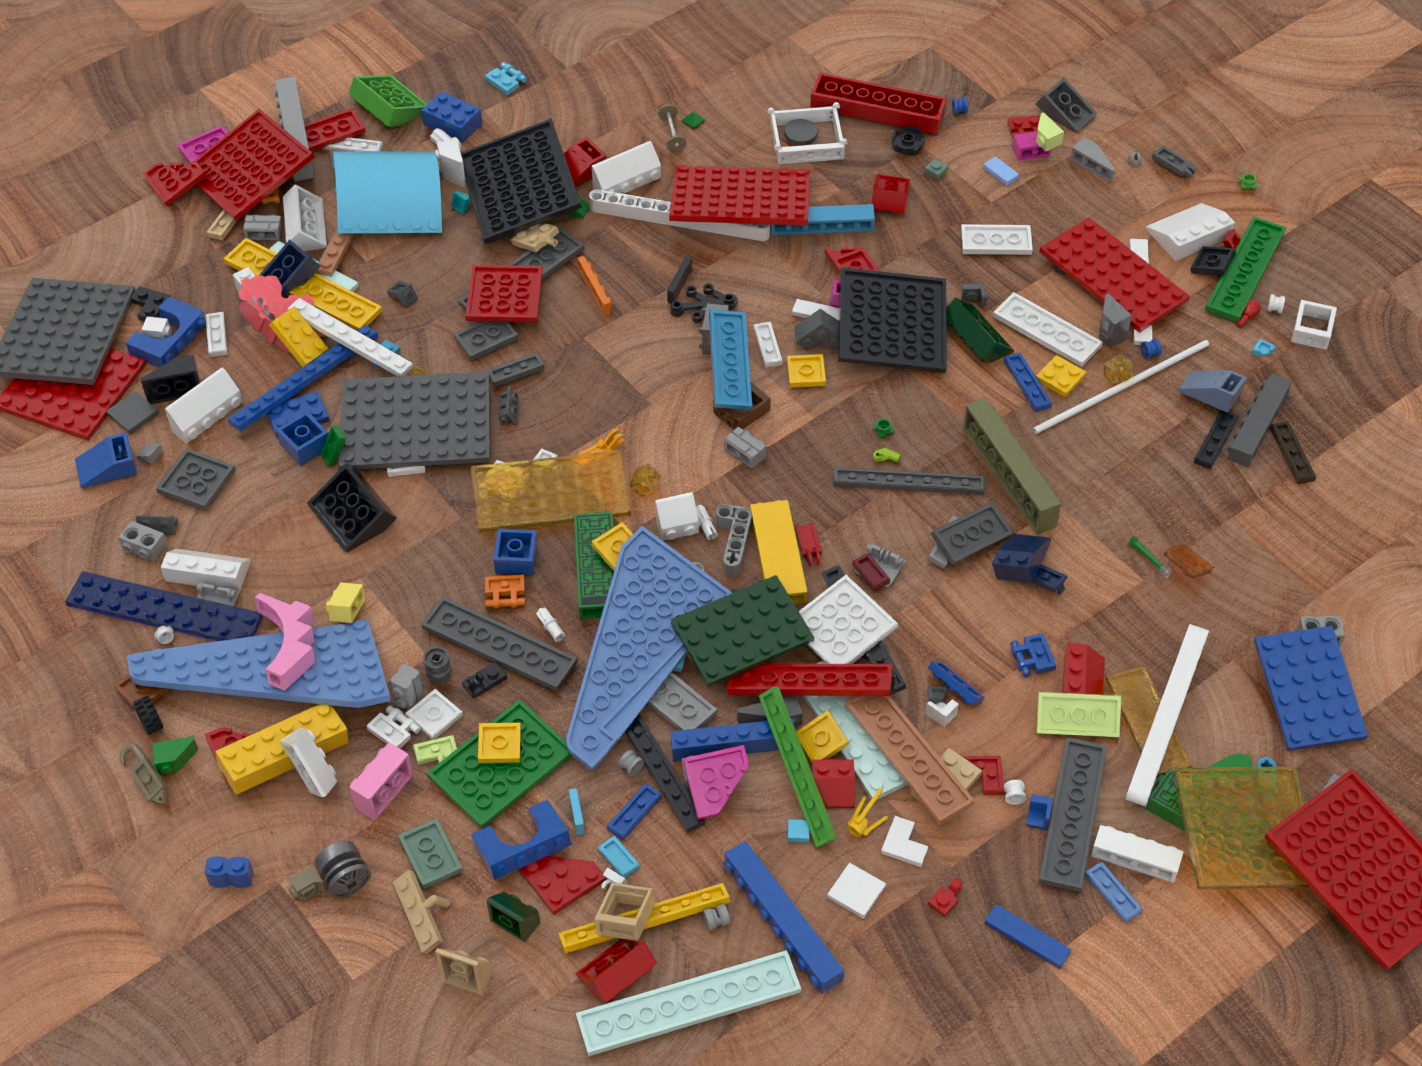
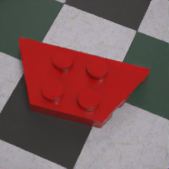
M830 247L825 248V255L839 274L841 267L879 271L863 248H841V251H830Z

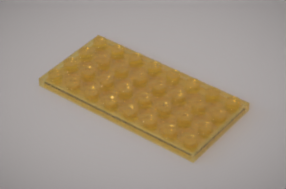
M620 450L471 466L479 533L498 531V529H516L574 522V514L612 512L613 517L631 516Z

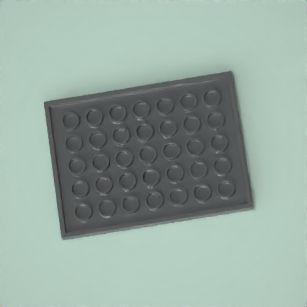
M32 278L0 341V377L94 385L130 306V298L135 293V286Z
M489 371L344 379L341 431L346 439L339 453V468L341 469L346 463L359 470L490 462Z

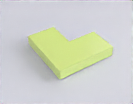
M453 735L413 745L418 765L437 760L440 763L457 749Z

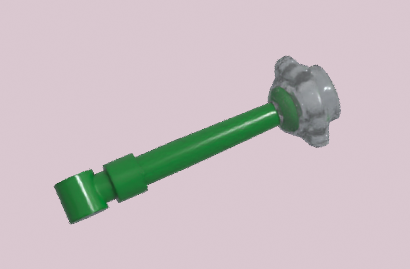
M1132 536L1128 544L1135 547L1158 567L1157 575L1161 579L1168 578L1173 573V566L1169 562L1161 564L1144 548L1142 543L1138 542L1139 539Z

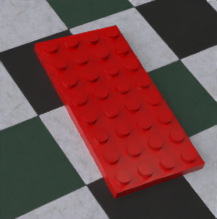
M1090 217L1044 244L1039 250L1043 256L1103 304L1106 294L1109 293L1132 315L1130 326L1139 333L1188 302L1190 298L1186 292Z

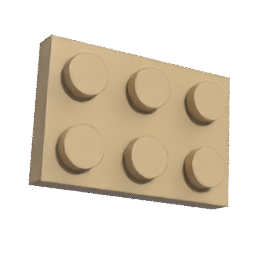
M950 748L940 757L967 791L982 775L981 769ZM910 790V795L919 800L915 793Z

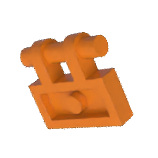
M524 575L485 577L486 597H493V600H485L486 608L494 607V609H500V607L511 606V608L525 606V598H517V595H525ZM500 596H511V599H500Z

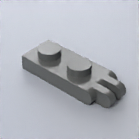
M1164 145L1152 154V159L1179 176L1184 175L1189 178L1192 174L1196 173V168L1193 167L1190 161Z

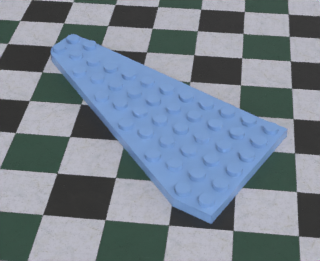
M643 526L621 547L566 737L569 753L591 771L608 755L687 653L671 625V619L732 594L730 590Z
M368 619L312 628L315 642L311 647H313L315 663L285 691L269 685L266 668L273 662L281 649L284 640L283 632L168 649H155L153 651L127 655L130 678L132 682L141 686L353 708L391 701Z

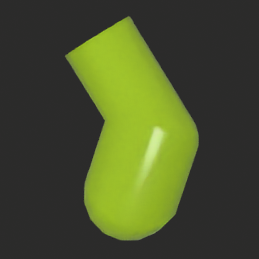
M882 448L873 453V458L878 462L891 460L898 463L901 459V454L887 448Z

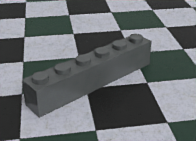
M1272 373L1268 380L1264 379L1261 385L1262 391L1257 392L1254 399L1255 404L1251 403L1247 413L1249 415L1244 416L1240 425L1242 428H1237L1234 435L1235 440H1231L1228 445L1229 460L1246 467L1250 466L1289 393L1292 381Z

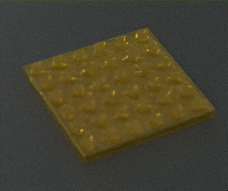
M1296 767L1175 768L1173 773L1198 890L1309 887L1264 838L1267 832L1305 804Z

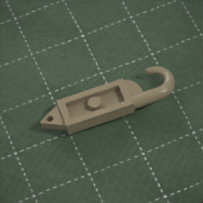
M131 743L126 745L120 753L121 763H126V753L132 751L136 758L131 765L130 773L148 801H156L166 805V790L168 787L137 744Z

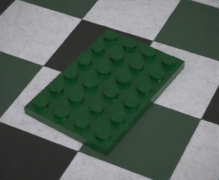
M777 575L671 619V625L707 688L814 641L813 634Z

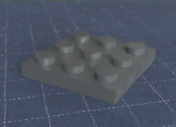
M186 448L157 486L156 490L159 494L206 511L236 471L235 466Z

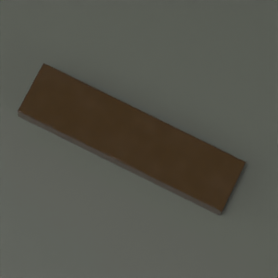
M1289 421L1271 424L1270 430L1296 483L1314 482L1316 475Z

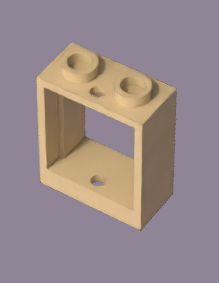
M611 883L594 919L597 935L639 941L655 906L653 888ZM618 903L641 906L635 919L614 916L612 914Z

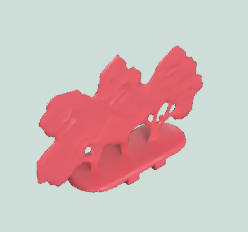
M255 275L252 279L245 278L241 280L242 289L238 292L239 298L246 301L239 304L242 315L254 325L252 329L257 333L261 331L267 336L266 340L270 344L275 343L284 351L291 353L269 326L272 320L262 311L272 313L276 319L288 311L287 308L298 298L314 306L311 296L299 297L297 295H290L288 298H283L281 294L282 285L276 276L264 277L262 275ZM258 298L263 299V305L261 308H259L260 304H257ZM312 327V329L316 332V334L319 337H327V335L321 333L320 331Z

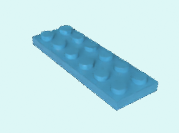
M710 310L709 327L714 407L751 410L752 395L746 312Z

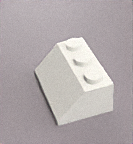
M300 727L280 740V743L309 792L323 798L337 783L334 777L336 772L324 760L326 755L314 743L316 739L313 733Z

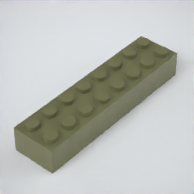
M986 398L967 404L963 430L1036 535L1056 528L1061 507L1059 497L1055 496L1050 484L1045 482L1040 470L1035 468L1030 456L1025 454L1022 445L1015 440L1012 431L1008 430L1003 418L998 416L993 404H990Z

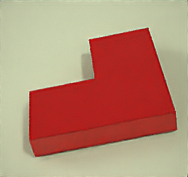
M962 756L982 770L980 777L983 795H1004L1000 756Z

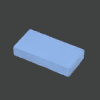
M996 156L983 164V169L1006 186L1019 179V174Z

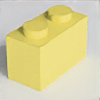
M340 582L337 589L334 590L330 601L326 603L329 621L353 622L365 602L363 584Z

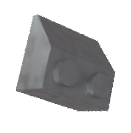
M1109 293L1105 296L1098 338L1102 343L1112 348L1127 339L1132 315Z

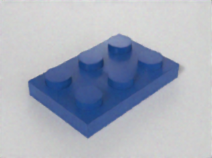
M318 391L286 400L267 413L276 438L278 437L276 429L306 411L319 424L330 421Z

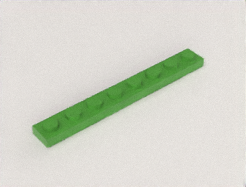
M772 687L759 695L815 845L816 847H823L837 839L780 689L779 687Z

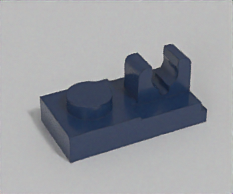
M1041 565L1033 584L1053 592L1057 591L1060 595L1065 590L1063 583L1068 577L1063 573Z

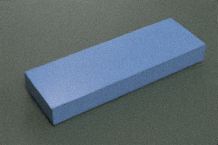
M1103 862L1085 871L1084 876L1124 923L1142 913L1143 909Z

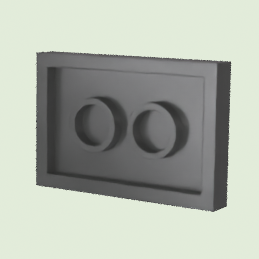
M480 321L454 333V339L469 359L473 361L518 340V334L508 322Z

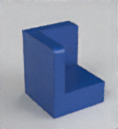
M1035 794L1031 795L1026 824L1028 827L1047 830L1053 798Z

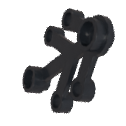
M710 283L703 286V292L717 299H711L697 292L695 286H688L686 288V295L699 301L690 303L673 301L670 305V314L674 317H679L683 315L684 310L701 308L699 311L692 313V321L700 323L705 316L703 315V308H706L707 303L728 305V310H732L736 307L738 298L734 294H723L715 290L714 286Z

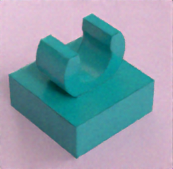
M460 191L453 192L451 207L462 215L466 214L470 206V195L467 193L463 194Z

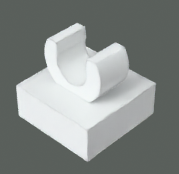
M609 868L605 870L603 876L607 880L602 883L604 890L611 883L629 885V882L621 875Z

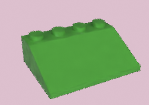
M392 75L354 76L349 95L356 102H359L366 110L374 114V117L380 119L385 126L391 128L402 126L422 114L421 110L427 105L426 102Z

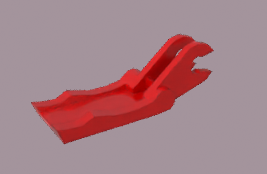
M814 522L799 526V524L795 525L803 557H806L811 567L813 562L812 555H814L817 565H820L822 548Z

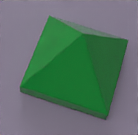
M694 112L682 119L683 123L693 129L705 121L704 118Z

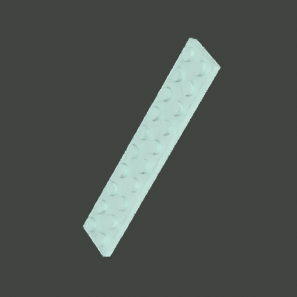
M786 950L577 1012L576 1018L587 1054L592 1056L801 993V986Z

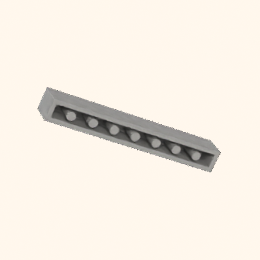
M295 77L275 80L277 87L273 88L275 97H278L275 99L277 108H280L277 109L279 119H282L279 120L280 126L309 149ZM311 161L293 175L294 181L314 178Z

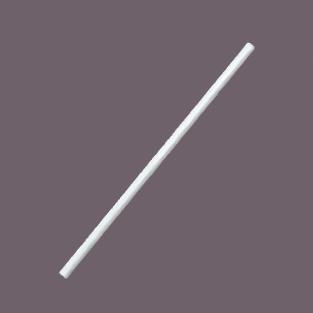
M1204 340L1032 428L1034 434H1038L1208 347L1209 342Z

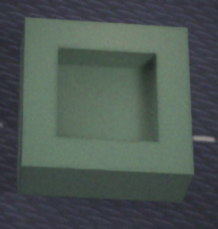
M933 159L925 167L924 173L938 180L948 171V166Z

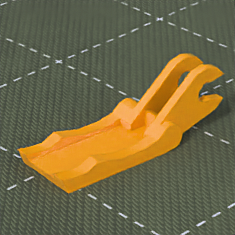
M614 429L605 440L600 439L595 445L581 451L572 458L585 471L611 456L614 450L625 441L624 438L621 439L625 435L617 434L620 430Z

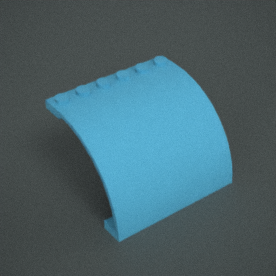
M332 151V168H335L338 234L442 233L438 161L434 151Z

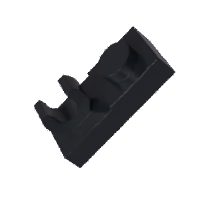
M495 661L462 681V686L474 699L507 680V675Z

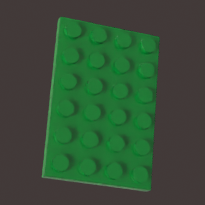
M520 699L490 722L521 723L520 763H478V732L427 772V778L481 829L495 820L572 756L567 749L566 741Z

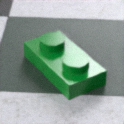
M331 426L320 453L327 466L335 465L345 443L346 437L339 426Z

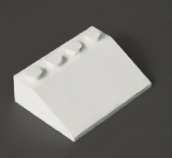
M1200 203L1146 226L1145 229L1177 261L1200 251L1202 246L1210 247L1222 242L1228 231L1234 229L1235 222L1226 212Z

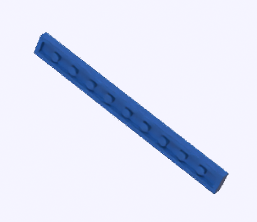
M366 325L357 331L373 341L378 338V332ZM338 343L229 417V424L239 431L244 430L356 352Z

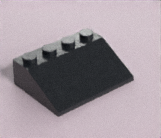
M347 463L307 502L345 552L353 550L384 532L397 519L362 474Z

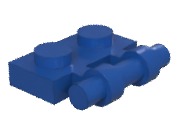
M1043 633L1024 637L1023 645H1019L1017 640L1010 643L1012 647L1011 652L1018 661L1017 667L1024 677L1031 675L1029 669L1033 667L1036 674L1056 670V663ZM1028 653L1030 659L1025 660L1023 654Z

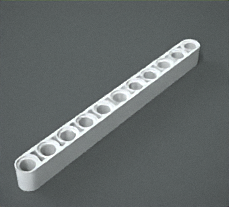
M593 190L589 193L590 209L596 213L758 241H766L770 238V224L669 221L671 202L604 190Z
M1189 624L1125 800L1145 807L1147 805L1209 633L1207 629Z

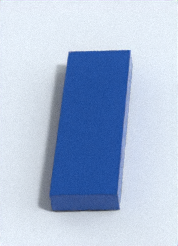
M645 783L606 826L607 830L623 841L662 798V793Z

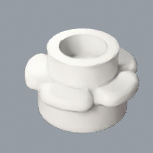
M161 626L155 632L154 638L161 644H168L174 638L173 629L170 626Z

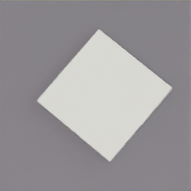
M847 575L843 576L799 611L814 636V641L807 645L826 664H852L863 656L867 650L873 648L880 640H883L898 628V623Z

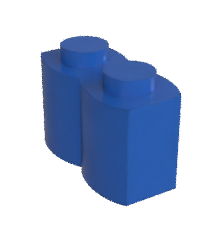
M219 856L207 859L205 875L210 886L223 888L231 885L237 888H245L252 885L254 871L250 859L245 857L227 859Z

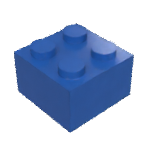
M308 411L276 429L279 444L300 465L321 453L328 436V432Z
M498 529L493 559L495 574L534 575L538 547L536 530Z

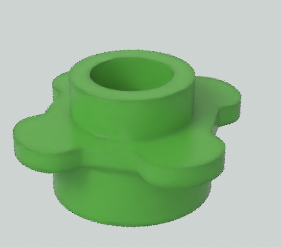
M1247 173L1239 178L1241 188H1257L1255 183L1256 177L1253 174Z

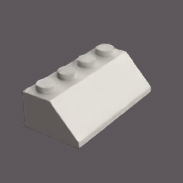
M646 142L592 165L593 190L625 194L661 178V164L652 142Z
M294 185L283 196L286 243L290 239L303 251L325 249L327 247L323 199Z
M222 367L166 407L165 411L172 433L187 444L234 408H237L243 401L240 390Z
M174 549L166 553L161 570L166 582L197 586L198 583L206 582V584L217 587L233 588L236 591H240L251 559Z

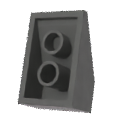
M1062 78L1036 103L1040 110L1049 118L1075 133L1097 114L1065 78Z

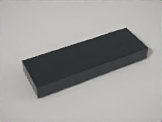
M685 256L667 290V301L670 304L676 301L693 269L692 256Z

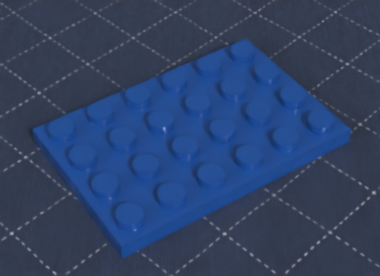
M1333 626L1255 637L1253 641L1287 751L1363 740L1368 737Z

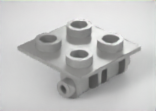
M874 543L868 544L866 548L867 553L871 555L890 578V583L884 586L889 588L906 560L901 558V555L891 553L890 550L886 552L885 548L881 549ZM856 570L854 571L855 574L861 576Z

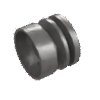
M344 840L328 846L321 851L314 862L317 872L324 879L325 886L334 898L346 897L357 892L366 885L371 877L370 869L366 866L360 852L352 841Z

